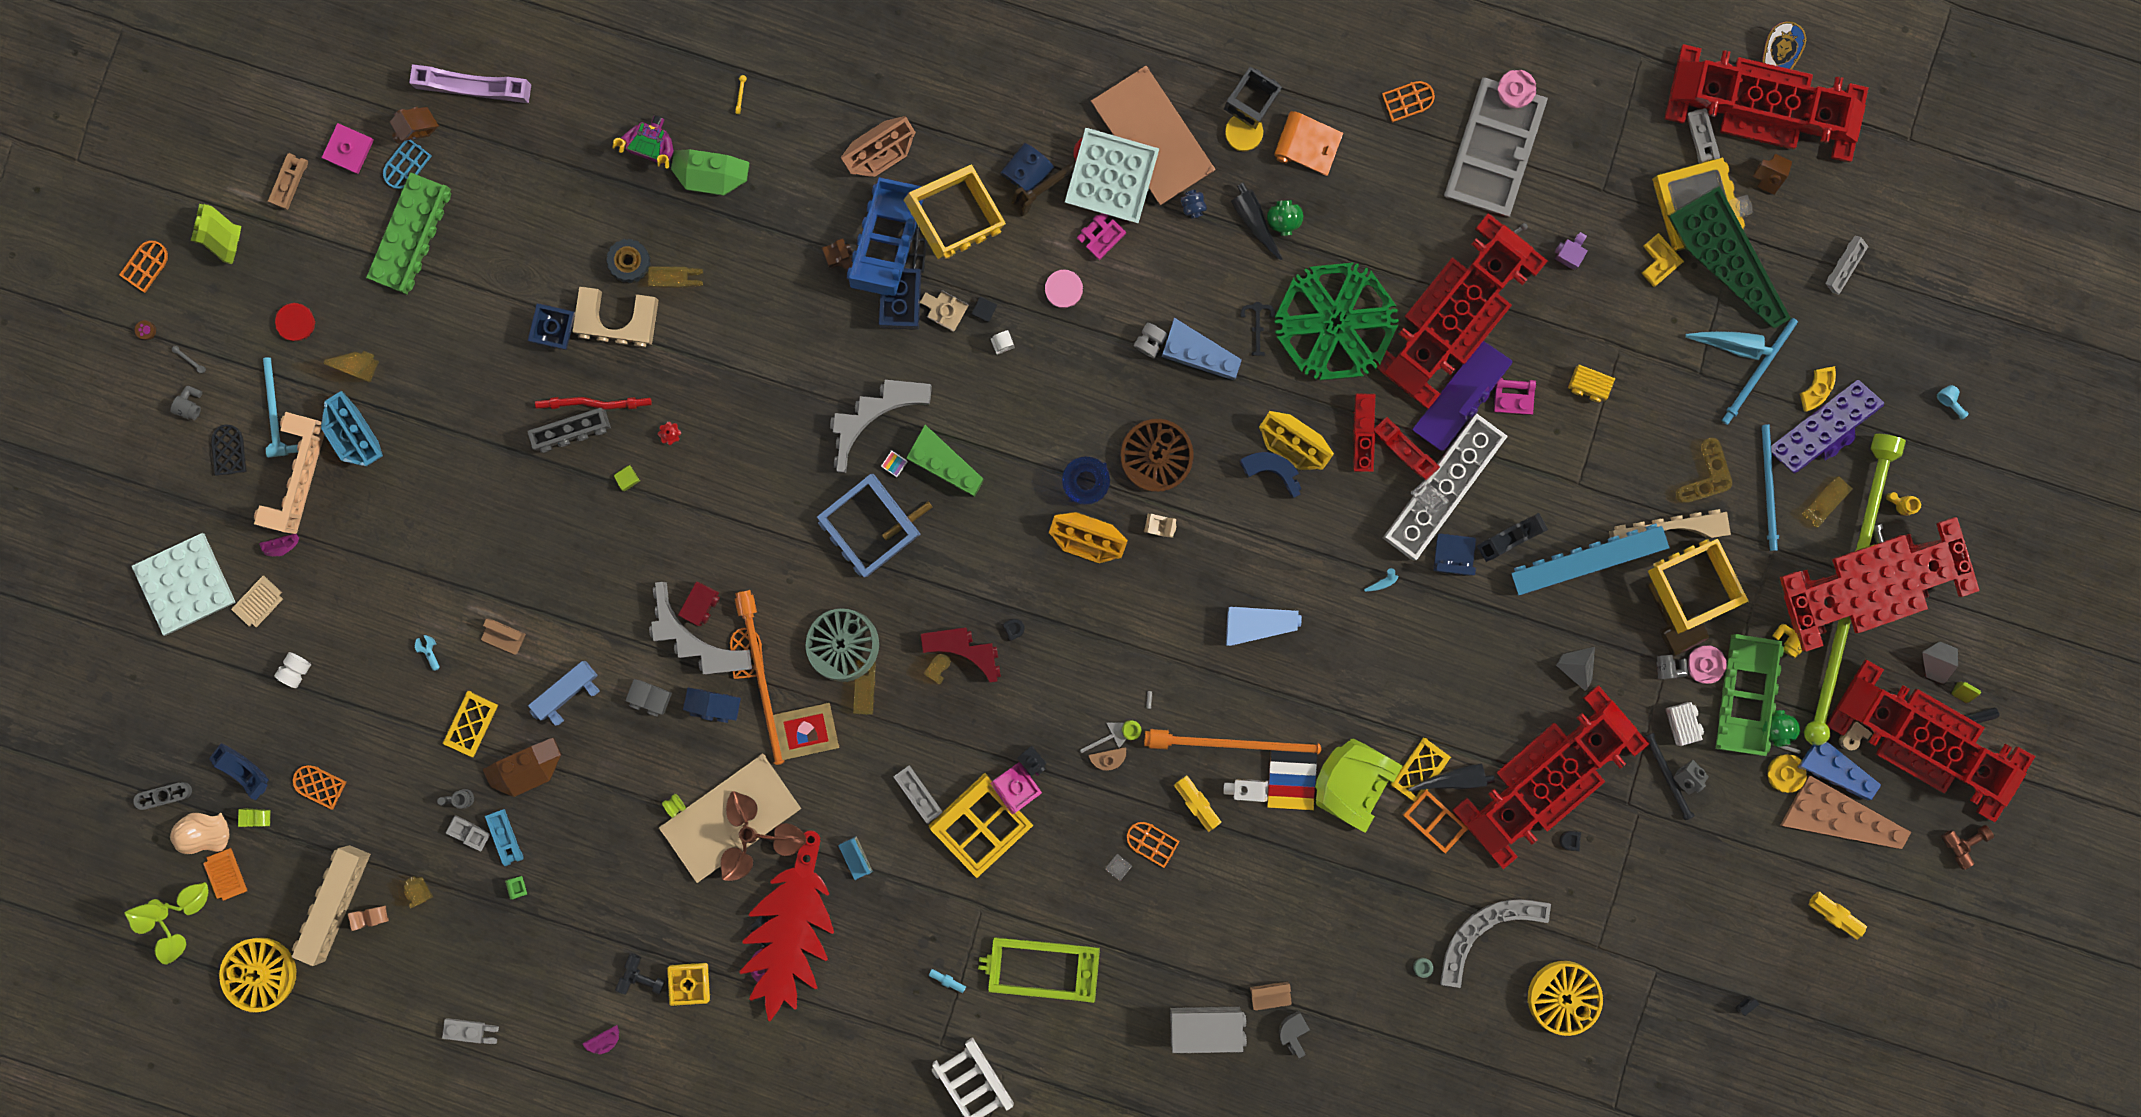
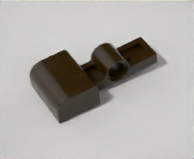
M1653 581L1646 584L1668 626L1660 630V633L1673 657L1709 639L1703 623L1678 634ZM1674 593L1681 609H1683V605L1679 597ZM1692 613L1686 617V620L1688 621L1699 615Z

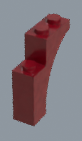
M967 627L921 634L923 653L937 651L955 653L974 662L984 672L989 682H997V677H1001L1000 666L995 664V658H998L997 646L993 647V643L970 646L969 643L973 642L972 632L968 631Z

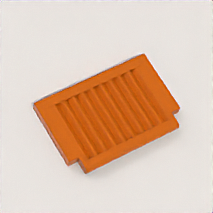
M231 848L207 857L208 861L203 864L217 899L222 897L224 901L248 891Z

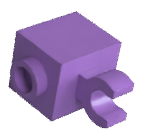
M1580 232L1577 234L1574 242L1568 239L1564 243L1560 242L1555 250V253H1557L1555 260L1573 270L1577 269L1587 253V250L1581 247L1587 236Z

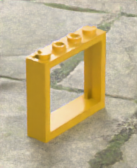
M972 164L909 192L904 199L905 204L937 259L942 257L950 258L959 249L961 252L965 251L974 242L979 244L985 241L989 235L994 237L1000 234V229L1006 224ZM965 180L991 227L945 248L918 201Z
M1709 539L1699 543L1700 547L1695 548L1693 545L1683 550L1685 554L1680 556L1678 552L1668 557L1670 561L1660 560L1653 564L1654 568L1648 570L1678 634L1748 602L1718 539L1711 542ZM1707 551L1731 601L1687 621L1663 570Z

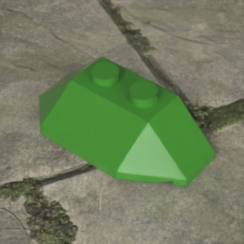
M691 149L674 150L671 170L686 190L724 196L747 182L750 162L717 153Z

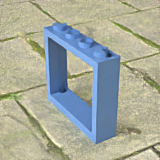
M874 474L867 476L817 516L820 520L818 522L820 527L831 534V541L836 546L839 545L842 548L843 552L841 553L847 561L851 560L855 565L853 567L855 572L859 576L863 575V577H868L921 535ZM869 484L907 532L908 536L869 567L865 568L827 517Z

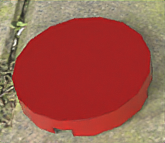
M291 303L283 306L276 314L275 325L282 337L297 342L311 335L314 330L315 319L309 308L302 304Z

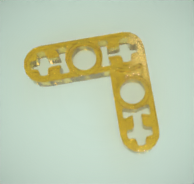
M1708 438L1701 445L1710 478L1680 487L1676 493V497L1680 502H1692L1725 492L1731 488L1732 479L1721 444L1716 438ZM1709 441L1711 444H1715L1713 453H1718L1719 456L1709 458V455H1713L1712 450L1707 449ZM1715 459L1721 462L1722 466L1719 470H1715L1712 467V462ZM1721 479L1727 482L1724 488L1723 486H1713V484L1720 482ZM1702 483L1707 484L1709 487L1707 494H1702L1699 490ZM1684 489L1686 492L1695 490V494L1689 495L1688 499L1682 497Z

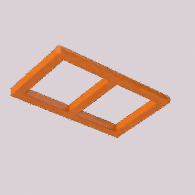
M1426 789L1403 814L1445 854L1468 830L1453 813ZM1428 796L1442 811L1424 829L1409 814ZM1447 813L1462 829L1444 848L1429 832Z

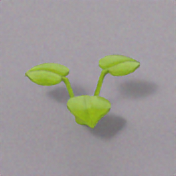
M204 882L183 889L177 897L179 907L169 905L168 903L163 904L159 900L154 899L146 905H141L124 912L131 929L138 934H143L153 929L155 921L160 923L167 938H162L157 942L155 955L162 964L172 963L183 953L186 947L185 938L180 934L171 936V933L162 921L168 916V909L176 911L183 909L186 915L198 912L206 903L208 885Z

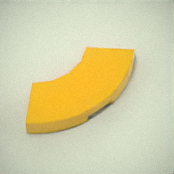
M1835 366L1814 371L1812 385L1806 391L1800 393L1804 412L1818 407L1829 396L1835 383Z

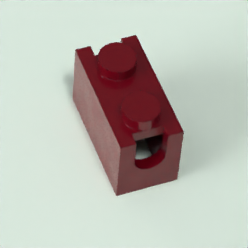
M696 581L678 615L697 626L706 624L711 616L709 614L712 607L715 608L719 602V592Z

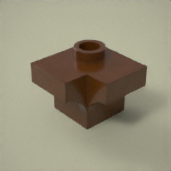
M1774 154L1769 161L1763 159L1753 177L1760 180L1757 187L1775 195L1787 179L1792 161L1777 154Z
M844 239L822 247L830 269L841 266L848 272L849 267L852 268L853 263L850 256L853 255L850 244L846 245Z

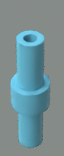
M934 969L929 974L930 977L942 982L941 985L947 988L951 987L961 993L966 988V986L953 980V977L947 974L945 976Z

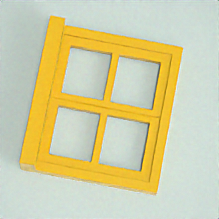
M986 773L929 824L930 830L976 878L1033 826L1020 810L1013 815L1010 813L990 784L992 781ZM989 792L1002 807L982 823L969 808L985 793ZM1006 810L1019 825L1004 839L999 841L987 826ZM965 814L978 829L959 845L946 830ZM982 832L995 847L976 863L963 848Z

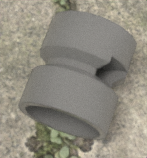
M1147 322L1142 330L1143 336H1139L1133 346L1145 355L1155 358L1160 350L1159 345L1164 343L1168 334Z

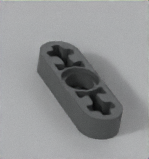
M180 782L141 792L134 797V805L140 810H145L184 800L190 797L192 788L188 783ZM180 786L185 788L183 796L182 794L173 795L172 791L180 790ZM162 790L167 793V799L164 802L158 798V794ZM143 797L153 798V801H148L145 804L140 802Z

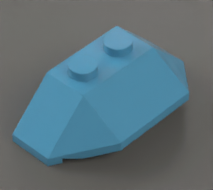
M343 391L338 392L325 401L321 429L341 461L368 466L383 456L375 435L360 411Z

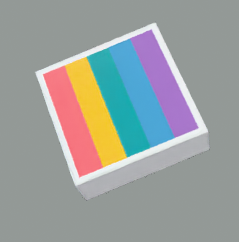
M891 451L881 467L898 477L908 461Z

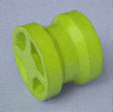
M677 794L672 795L670 800L662 802L663 807L672 818L679 811L686 809Z

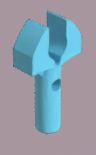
M424 635L427 641V645L424 647L420 638H417L415 642L416 651L425 653L432 670H438L440 667L432 651L433 646L436 645L435 640L430 636Z

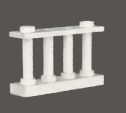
M973 1037L966 1041V1047L963 1052L940 1066L937 1060L933 1062V1074L937 1079L940 1078L964 1117H984L998 1107L1002 1108L1004 1106L1006 1110L1013 1107L1012 1099ZM973 1057L976 1061L975 1067L950 1082L944 1072L966 1058ZM977 1074L985 1075L987 1079L985 1084L965 1097H959L955 1090L957 1087ZM994 1090L997 1095L995 1097L996 1100L971 1115L965 1105L985 1092Z

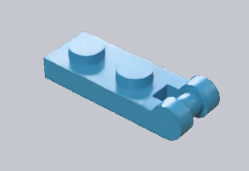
M505 809L485 816L502 864L508 866L515 860L517 862L523 860V854L519 849ZM511 848L513 853L508 855L506 849Z

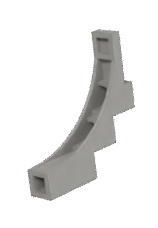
M885 380V383L881 384L880 396H883V399L860 396V400L856 401L855 412H858V415L835 413V418H831L830 429H833L834 434H840V437H837L836 449H839V454L834 459V468H837V472L846 473L848 453L854 441L862 430L878 416L906 405H930L931 384Z
M667 582L655 583L656 587H653V595L657 599L655 615L659 618V621L651 622L652 626L649 627L650 637L653 638V641L676 639L677 643H674L675 654H678V658L701 656L699 668L700 671H703V674L752 669L750 650L732 651L716 648L692 635L678 620L671 608L668 599Z

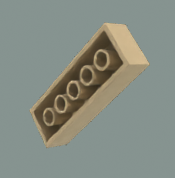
M350 845L338 848L333 852L330 859L332 861L331 866L326 869L323 875L325 880L316 891L315 897L317 899L310 906L307 913L309 915L308 920L303 923L300 929L302 934L293 945L292 951L294 953L292 958L311 966L326 961L371 854Z

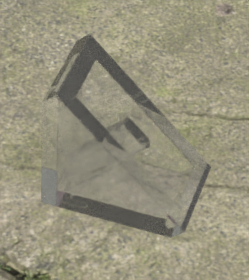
M1426 480L1411 492L1413 497L1429 515L1435 514L1449 501Z

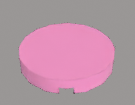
M1509 71L1503 75L1498 83L1497 91L1499 98L1508 107L1516 109L1525 107L1533 100L1536 94L1535 80L1526 71Z
M1059 270L1048 277L1045 284V293L1047 299L1054 306L1068 308L1074 306L1080 300L1083 293V285L1080 278L1074 272Z
M1713 646L1695 648L1687 659L1689 675L1700 683H1714L1718 681L1726 670V659L1723 653Z

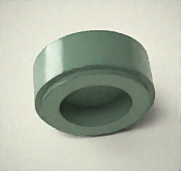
M1418 958L1414 962L1413 970L1419 977L1426 978L1432 974L1433 964L1427 958Z

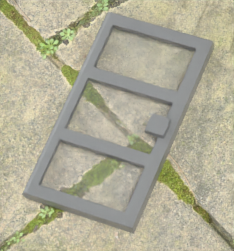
M1482 78L1444 197L1509 218L1548 98L1535 94L1533 100L1525 107L1511 108L1505 105L1499 98L1497 91L1499 82Z

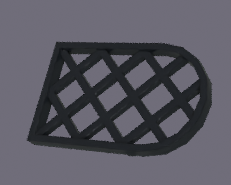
M225 424L219 426L212 435L215 476L247 472L244 440L241 431L233 425ZM231 428L237 431L234 436L229 433ZM220 429L224 431L221 437L216 435ZM226 435L232 438L228 443L223 440ZM234 440L239 443L235 449L230 446ZM220 442L226 445L222 451L217 448ZM228 447L233 451L230 456L224 453ZM216 450H217L218 452H220V454H219L217 457H216ZM235 453L240 456L237 462L231 459ZM222 455L227 458L223 464L218 461ZM241 460H242L243 468L239 465V463L241 462ZM229 461L235 464L231 470L226 467ZM236 467L241 469L239 471H233ZM223 468L228 471V472L220 473Z

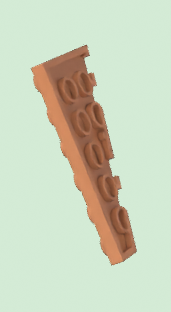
M1807 775L1806 782L1800 788L1781 823V826L1899 849L1903 848L1911 834L1905 828L1810 775Z

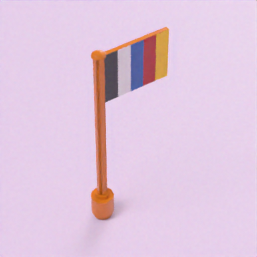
M1150 729V731H1145L1144 746H1149L1151 749H1168V746H1172V744L1271 750L1267 807L1314 810L1317 754L1321 752V745L1319 743L1314 745L1172 736V734H1169V730Z

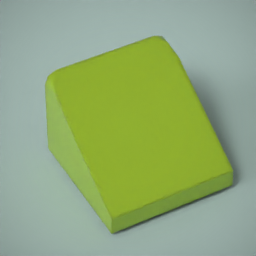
M630 465L614 475L622 491H626L640 482Z
M1957 682L1951 694L1961 701L1969 703L1978 697L1981 692L1966 682Z

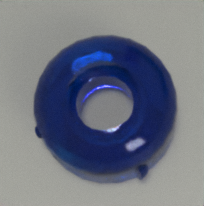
M1085 456L1074 459L1067 465L1063 473L1062 485L1065 494L1069 498V502H1075L1080 505H1092L1104 498L1110 486V475L1105 462L1102 463L1096 458ZM1089 472L1095 477V485L1090 490H1082L1077 485V477L1081 473Z

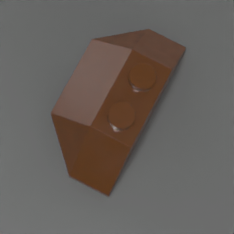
M551 738L497 761L484 768L483 771L490 787L515 797L549 782L560 760L561 753L555 739Z

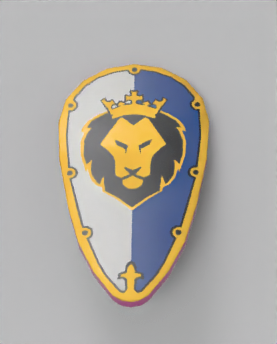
M1787 21L1773 27L1766 40L1762 63L1793 69L1806 44V35L1802 27L1794 22Z

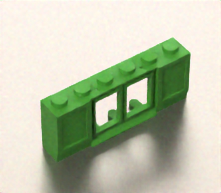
M1738 634L1731 635L1715 749L1759 756H1767V753H1769L1771 748V742L1769 741L1772 714L1776 710L1774 698L1779 689L1778 684H1776L1777 676H1780L1781 673L1779 661L1784 652L1782 641ZM1737 670L1766 674L1764 695L1736 691ZM1733 697L1762 700L1760 721L1731 717ZM1767 721V730L1763 735V725Z

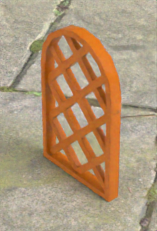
M747 628L738 629L733 633L730 640V649L732 651H735L738 645L743 647L744 650H749L750 643L746 647L741 643L744 638L749 640L747 631L745 634L742 632V630H747ZM738 632L743 635L739 641L734 638ZM756 632V637L759 641L758 646L763 665L762 643L760 640V636ZM752 664L753 669L750 673L741 670L736 674L733 671L734 679L757 677V675H751L755 670V666ZM741 672H743V673H745V674L747 675V676H739V677H738V675H739Z
M311 765L299 768L293 777V786L298 793L331 810L334 809L346 784V781ZM307 768L309 774L302 775L301 770ZM310 768H313V769H315V770H317V771L311 772V769H310ZM319 773L321 780L314 781L313 774ZM322 773L328 775L329 777L323 778ZM310 776L312 783L305 784L304 778ZM331 778L333 785L326 787L325 780ZM301 779L303 786L297 787L296 780ZM334 779L340 781L341 783L335 784ZM322 782L324 789L317 790L316 783ZM313 785L315 792L308 793L307 787ZM342 785L338 792L336 786ZM304 788L305 793H303L299 789ZM334 788L336 794L329 796L328 789ZM325 791L327 798L320 799L319 792ZM316 794L317 799L311 797V795ZM336 797L335 800H334V802H333V804H332L331 798ZM328 800L329 805L323 803L322 801Z

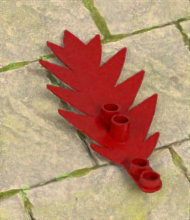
M815 831L804 833L806 843L798 850L795 868L783 871L770 881L771 884L786 883L776 888L749 913L750 917L778 916L767 921L742 941L743 944L773 942L754 956L739 972L740 974L768 969L754 987L749 998L752 1001L765 996L768 1021L772 1020L784 1000L794 1010L797 1009V991L793 974L813 989H817L814 975L801 949L824 961L828 960L816 933L808 923L810 922L831 934L834 933L829 914L820 895L816 891L817 889L826 896L829 895L823 880L814 873L820 845V836ZM813 837L814 843H808L807 838ZM806 855L809 856L810 861L804 862L803 857Z

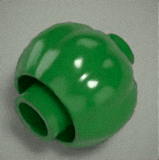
M1292 200L1277 201V206H1272L1269 209L1267 221L1273 230L1281 232V236L1292 235V231L1298 229L1303 222V211L1299 205H1292Z
M1784 710L1775 711L1772 715L1769 741L1774 742L1775 747L1789 746L1790 741L1796 740L1799 735V723L1793 716L1785 714ZM1767 721L1763 725V735L1767 730Z

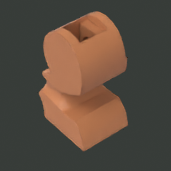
M386 906L348 913L352 931L367 925L374 926L389 921Z

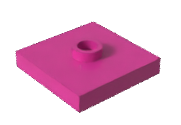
M337 123L322 158L359 174L374 139Z
M1020 762L990 783L1012 815L1042 793Z

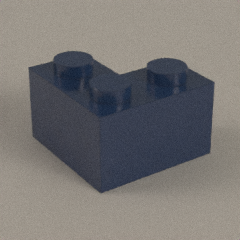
M688 687L683 710L689 711L690 716L713 721V717H716L717 721L728 723V720H737L741 698Z

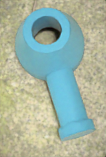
M1950 385L1937 394V399L1943 405L1951 407L1962 420L1969 413L1957 403L1960 393L1959 389Z

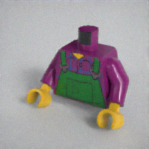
M655 115L650 125L641 122L639 125L634 126L621 138H616L613 141L612 147L614 149L616 146H619V152L622 153L626 146V150L629 153L656 162L658 167H660V164L663 165L665 163V168H669V161L674 152L669 134L661 129L664 119Z

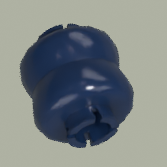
M1196 189L1185 192V196L1180 200L1184 215H1191V219L1203 216L1202 212L1207 210L1203 193H1196Z

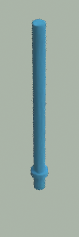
M1791 318L1771 347L1773 348L1772 354L1765 356L1732 406L1727 408V413L1721 420L1724 424L1728 425L1732 418L1737 416L1738 409L1797 325L1798 321Z
M1762 425L1769 531L1767 540H1769L1770 551H1777L1779 535H1777L1770 425Z

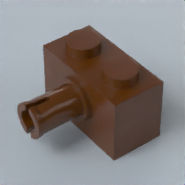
M414 107L409 110L401 109L395 113V117L390 121L396 131L392 137L397 143L429 137L439 127L428 107Z

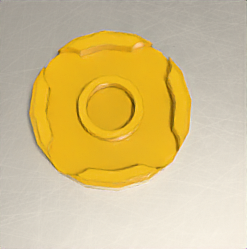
M1235 116L1232 117L1225 131L1229 145L1235 150L1242 152L1256 148L1263 137L1262 123L1260 122L1257 128L1254 129Z
M1788 754L1774 758L1769 764L1767 771L1768 780L1773 788L1780 792L1789 793L1803 787L1807 775L1806 770L1798 768L1802 760Z

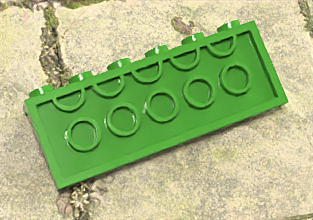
M410 172L366 278L405 294H408L413 289L415 284L414 277L416 273L420 272L422 267L421 260L429 251L428 244L430 239L436 234L438 220L440 221L443 217V207L450 200L451 189L448 186L438 184Z

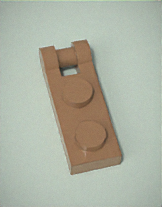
M291 153L286 156L268 202L287 210L289 209L302 174L308 166V160L298 159ZM292 165L296 166L295 171L291 170Z

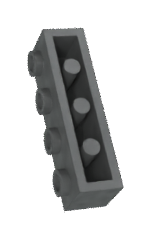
M598 408L527 432L533 450L545 453L551 451L553 446L564 447L570 445V441L575 439L583 441L588 439V435L594 433L596 436L607 433L606 430L610 429L611 426L606 410Z

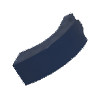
M1260 452L1251 454L1239 461L1247 478L1259 472L1270 471L1281 477L1292 499L1300 495L1301 486L1297 479L1293 480L1292 478L1299 473L1286 458L1274 453Z
M221 743L209 758L213 766L237 780L244 787L248 796L257 800L265 792L269 779L247 758Z

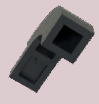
M1537 513L1478 544L1477 547L1484 560L1488 562L1515 546L1547 531L1548 528L1540 514Z

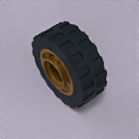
M622 239L610 247L606 262L608 269L617 280H621L624 283L638 282L649 272L651 265L650 256L645 247L638 241ZM627 257L633 258V262L630 265H625L624 260Z

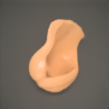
M191 813L173 826L170 840L175 849L183 854H194L202 850L219 852L226 848L229 839V828L222 813H219L217 816Z

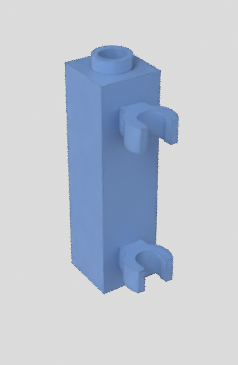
M586 661L580 662L528 705L531 708V715L535 719L545 720L549 717L555 726L561 724L564 719L556 710L584 687L591 696H595L600 692L592 683V680L598 675Z

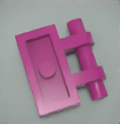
M1101 213L1099 216L1096 215L1093 218L1094 221L1087 228L1084 227L1081 230V234L1077 237L1081 243L1086 238L1091 241L1086 248L1099 261L1126 235V231L1113 219L1108 224L1104 222L1108 217V214ZM1100 226L1103 230L1095 237L1092 232Z

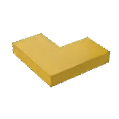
M1659 233L1643 246L1655 260L1642 272V275L1653 287L1658 285L1684 262Z

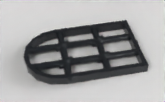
M905 224L898 229L896 238H902V236H899V233L905 227ZM917 224L916 236L912 239L915 241V249L913 254L908 253V256L914 257L913 269H916L918 257H923L921 272H924L927 240L926 238H919V226ZM919 241H925L924 254H917ZM898 246L895 247V258L897 255Z

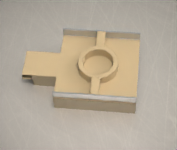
M943 290L938 299L925 293L920 302L931 309L927 316L928 319L952 332L955 331L969 306L967 303Z

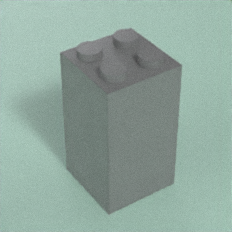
M1240 1007L1170 1008L1172 1053L1243 1052V1046L1247 1044L1246 1035L1243 1031V1027H1246V1015H1244Z

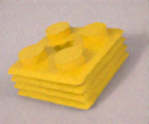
M707 963L670 965L667 968L670 1006L706 1004L710 1001ZM687 980H690V982L693 983L690 989H688V986L684 985V983H686Z

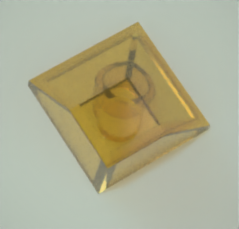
M363 351L362 354L353 352L324 360L323 364L371 382L379 361L373 359V354Z

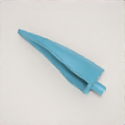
M1716 331L1691 333L1685 336V338L1721 348L1738 356L1757 360L1760 359L1762 354L1771 355L1773 348L1765 347L1764 336L1757 334Z

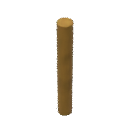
M928 501L907 517L913 522L933 508V506ZM898 523L882 534V536L887 541L900 532L903 527Z

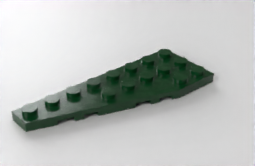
M1720 186L1712 188L1667 215L1685 249L1771 328H1776L1791 319Z

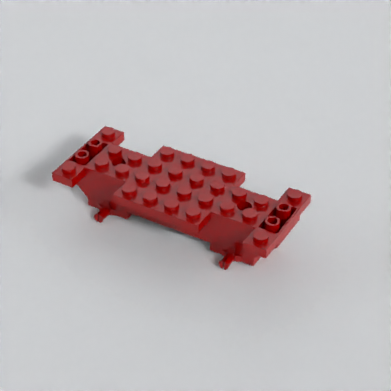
M1685 44L1681 46L1664 120L1683 124L1686 119L1688 106L1700 109L1706 108L1709 110V116L1715 117L1716 113L1724 114L1720 133L1794 150L1797 147L1799 134L1803 132L1822 137L1820 141L1824 143H1829V139L1835 140L1831 159L1848 163L1852 162L1869 87L1850 83L1845 92L1841 90L1843 78L1835 77L1833 88L1820 86L1814 88L1810 87L1813 74L1741 57L1737 58L1734 67L1728 63L1731 52L1726 50L1722 51L1721 60L1718 62L1709 60L1699 62L1702 48ZM1708 86L1715 88V94L1709 92ZM1820 112L1826 114V120L1820 117Z
M1489 213L1475 228L1489 240V243L1484 245L1477 238L1473 241L1471 245L1480 252L1468 269L1453 257L1404 316L1406 320L1418 328V331L1412 335L1405 328L1401 330L1399 335L1408 342L1396 358L1386 351L1380 366L1373 360L1380 372L1426 409H1429L1440 395L1427 381L1441 368L1449 375L1453 373L1455 368L1446 362L1449 355L1464 365L1512 306L1498 293L1513 278L1521 285L1527 281L1519 273L1521 266L1535 277L1548 261L1536 252L1532 246ZM1491 262L1498 264V271L1490 268ZM1420 350L1427 353L1426 360L1419 358L1418 352Z
M1952 517L1936 523L1940 540L1914 545L1911 534L1900 535L1832 559L1836 575L1827 578L1810 580L1808 569L1781 576L1780 581L1785 593L1784 599L1802 651L1807 652L1824 646L1820 634L1827 632L1825 624L1850 616L1854 632L1861 633L1928 609L1925 598L1930 596L1927 589L1954 580L1958 597H1964L1980 591L1958 518ZM1825 598L1828 603L1827 606L1824 605Z
M1865 659L1826 725L1844 736L1853 720L1861 723L1874 732L1868 741L1872 745L1876 746L1881 736L1885 737L1876 755L1944 794L1954 778L1962 781L1976 790L1970 800L1971 802L1978 805L1982 796L1985 795L1976 812L1996 822L2025 778L2026 772L2036 756L2016 746L2007 759L2006 757L2012 749L2007 744H2004L2000 753L1991 752L1976 744L1985 727L1919 689L1915 688L1909 700L1906 701L1904 698L1910 689L1902 685L1897 695L1890 694L1875 686L1884 669ZM1880 708H1884V715L1882 717L1877 715ZM1984 766L1985 772L1979 775V768Z
M1599 685L1583 697L1595 713L1588 719L1583 713L1577 716L1576 719L1579 720L1581 725L1571 734L1566 736L1556 723L1551 724L1496 772L1508 788L1500 795L1495 789L1491 790L1492 792H1489L1488 795L1493 801L1479 812L1466 797L1452 809L1502 869H1505L1518 857L1508 846L1509 844H1513L1521 837H1525L1531 845L1534 844L1538 839L1531 833L1533 825L1538 822L1548 832L1605 783V780L1596 769L1601 768L1612 760L1621 769L1626 765L1619 756L1624 747L1635 757L1649 745L1637 731V728ZM1596 734L1599 737V742L1593 745L1591 737ZM1506 810L1512 812L1509 820H1505L1503 817V813Z

